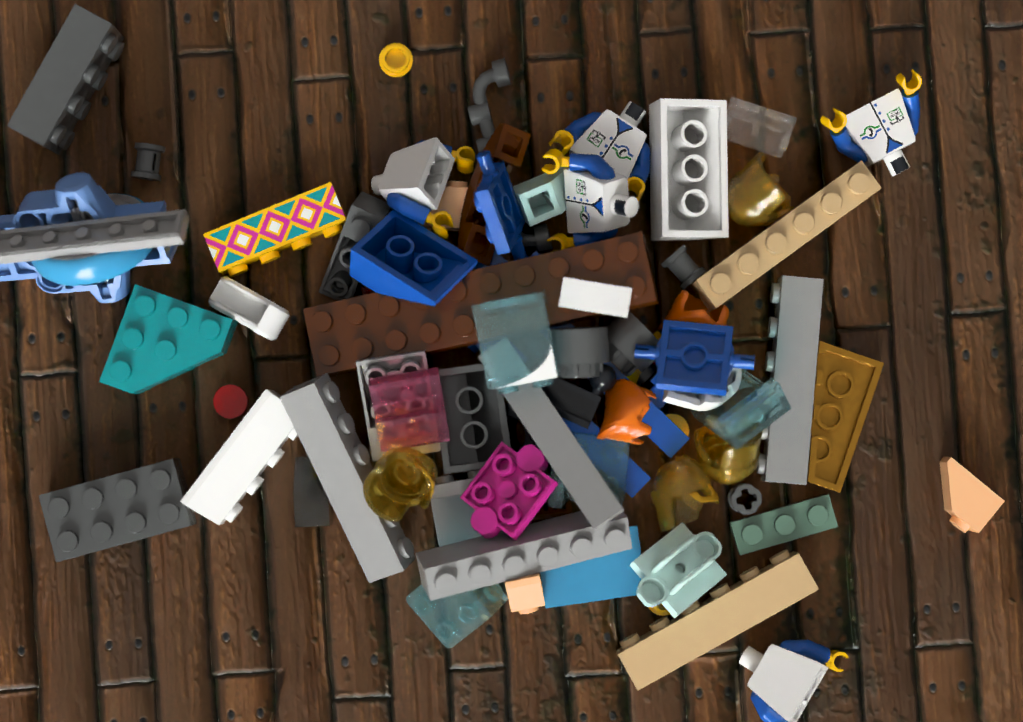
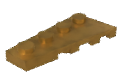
M819 341L807 482L841 493L884 365L883 362Z

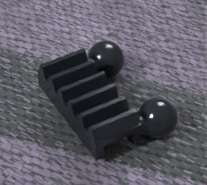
M532 337L526 344L525 353L528 359L525 364L531 373L537 370L549 355V340L546 337ZM603 364V372H600L599 377L589 378L590 390L570 380L560 378L558 375L556 378L537 382L562 418L588 429L604 392L611 390L615 386L617 376L611 366Z

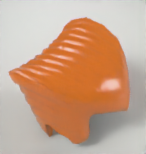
M682 290L675 298L664 320L726 326L729 318V309L725 305H720L709 312L701 299L695 298L686 290ZM663 322L659 325L658 330L663 329Z
M618 379L615 386L605 392L606 408L597 439L643 444L644 441L638 437L649 435L652 427L641 421L650 409L649 403L651 400L648 397L657 399L656 394L630 380Z

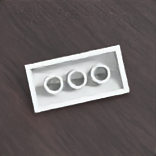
M660 98L649 105L651 241H690L728 238L727 100Z
M265 389L182 498L181 503L217 525L224 524L226 520L230 523L233 522L243 509V506L239 503L246 493L252 496L264 481L260 476L268 465L273 468L285 453L281 447L287 439L290 438L294 441L298 436L282 404L281 395L274 390Z

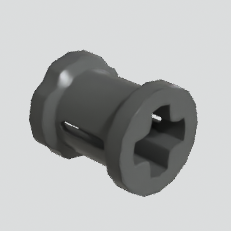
M135 142L134 148L137 150L135 170L131 171L130 177L161 181L162 176L159 174L161 154L165 153L166 147Z
M685 245L681 246L661 264L663 268L668 267L681 282L680 287L682 290L706 271L704 267L697 266L686 252L687 247Z
M738 483L729 490L727 501L735 512L750 515L758 510L762 503V495L751 484ZM741 490H744L747 494H752V500L747 501L748 507L746 508L743 504L736 501V498L742 496Z

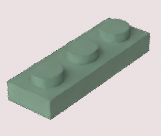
M823 494L729 522L738 555H744L838 527L829 494Z

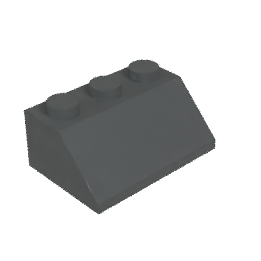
M482 363L430 371L444 474L481 469L501 441L511 448L504 395Z

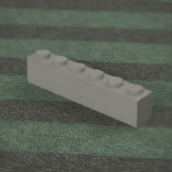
M782 275L778 277L777 283H772L770 302L776 304L775 317H769L767 333L768 337L773 338L772 351H767L765 356V371L770 372L769 385H764L762 391V405L767 406L766 419H761L759 426V439L764 440L763 454L758 453L756 461V473L761 474V481L807 485L824 279Z
M328 373L292 387L281 395L280 399L368 582L371 583L404 571L416 558L413 544L405 536L399 523L398 512L390 505L385 494L384 483L376 475L370 463L369 452L361 444L355 432L353 418L344 409L337 385L331 381Z
M582 511L528 524L517 540L510 537L504 531H500L497 536L490 539L480 536L417 552L416 558L421 584L430 601L629 550L632 549L628 517L624 512L597 530H594Z

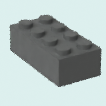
M74 4L7 126L57 155L61 153L62 149L67 150L74 139L75 133L73 129L78 120H84L90 111L91 102L89 101L95 90L99 91L107 80L108 73L106 70L111 61H116L122 54L125 43L122 41L125 37L112 23Z
M180 458L165 460L38 495L56 563L197 524L194 510L180 502L188 492Z

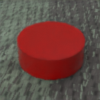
M229 384L217 390L213 398V405L220 416L235 419L246 412L249 398L243 388Z

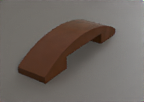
M500 123L483 151L489 150L491 152L494 163L504 161L510 177L512 167H521L531 134L506 123ZM477 162L462 208L458 248L475 258L478 263L490 266L495 246L494 243L491 244L487 239L486 221L483 213L478 212L474 202V193L482 180L483 174L479 162Z

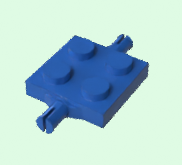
M489 150L482 151L476 156L483 174L482 180L474 193V202L478 212L483 213L486 221L487 239L491 244L494 243L498 255L511 252L514 260L527 258L528 255L525 251L521 235L525 219L504 161L494 163L491 152Z
M664 320L662 336L657 342V346L637 343L635 345V359L655 360L657 367L656 389L726 396L728 378L733 368L754 370L755 355L734 354L732 345L733 326Z

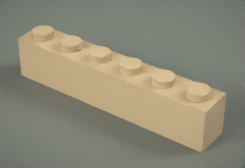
M861 160L695 280L690 286L709 312L713 311L875 194L882 187Z
M785 549L770 557L771 564L760 570L757 566L746 570L739 575L741 581L730 587L728 583L719 585L709 592L710 598L701 603L698 600L695 601L675 619L669 620L665 616L649 625L651 631L639 637L637 633H634L620 641L621 648L615 651L637 691L819 590L800 554L795 551L789 553Z

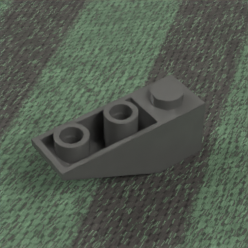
M362 191L352 203L319 293L337 301L355 296L360 282L350 276L351 248L391 212L392 209L388 206L387 202Z

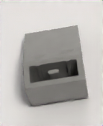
M425 350L356 360L372 462L441 451L434 397Z

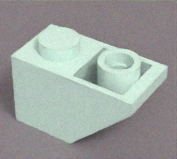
M560 167L554 174L544 173L513 186L525 222L530 227L566 211L563 169L568 167Z

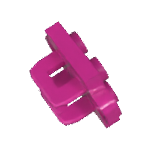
M501 441L460 498L475 509L470 522L472 528L482 537L490 539L497 536L503 530L510 537L517 540L558 485L556 481L544 473L549 462L538 446L525 445L517 453Z

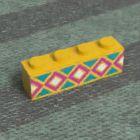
M328 182L206 232L203 235L218 272L223 275L228 273L230 277H234L248 271V264L258 260L261 261V264H266L280 258L279 252L292 247L293 251H297L312 244L311 239L321 234H324L325 238H329L341 233L347 217L332 182Z

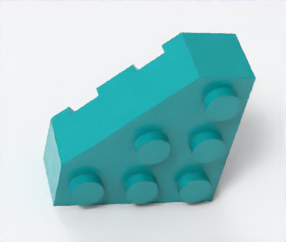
M135 284L99 382L131 394H141L199 365L227 354L238 322Z

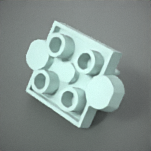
M683 522L680 523L630 564L631 568L641 578L636 589V595L639 600L647 607H655L662 603L675 619L727 575L715 561L722 552L720 541L710 532L705 531L697 535L692 534Z

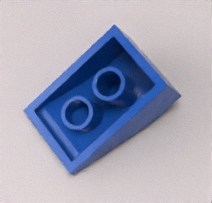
M392 210L351 248L350 276L378 294L435 306L477 265L475 258L395 210Z

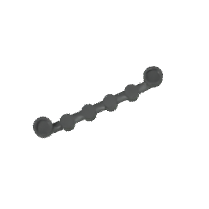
M505 58L491 61L492 69L481 73L475 80L472 88L474 105L468 106V112L472 126L480 125L483 138L476 139L479 153L484 150L495 131L491 110L486 97V88L493 82L497 83L498 88L511 85ZM547 223L533 226L534 233L526 234L522 231L524 247L538 246L539 252L553 249L552 241H547L551 237Z

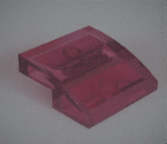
M438 367L368 378L381 452L450 441Z

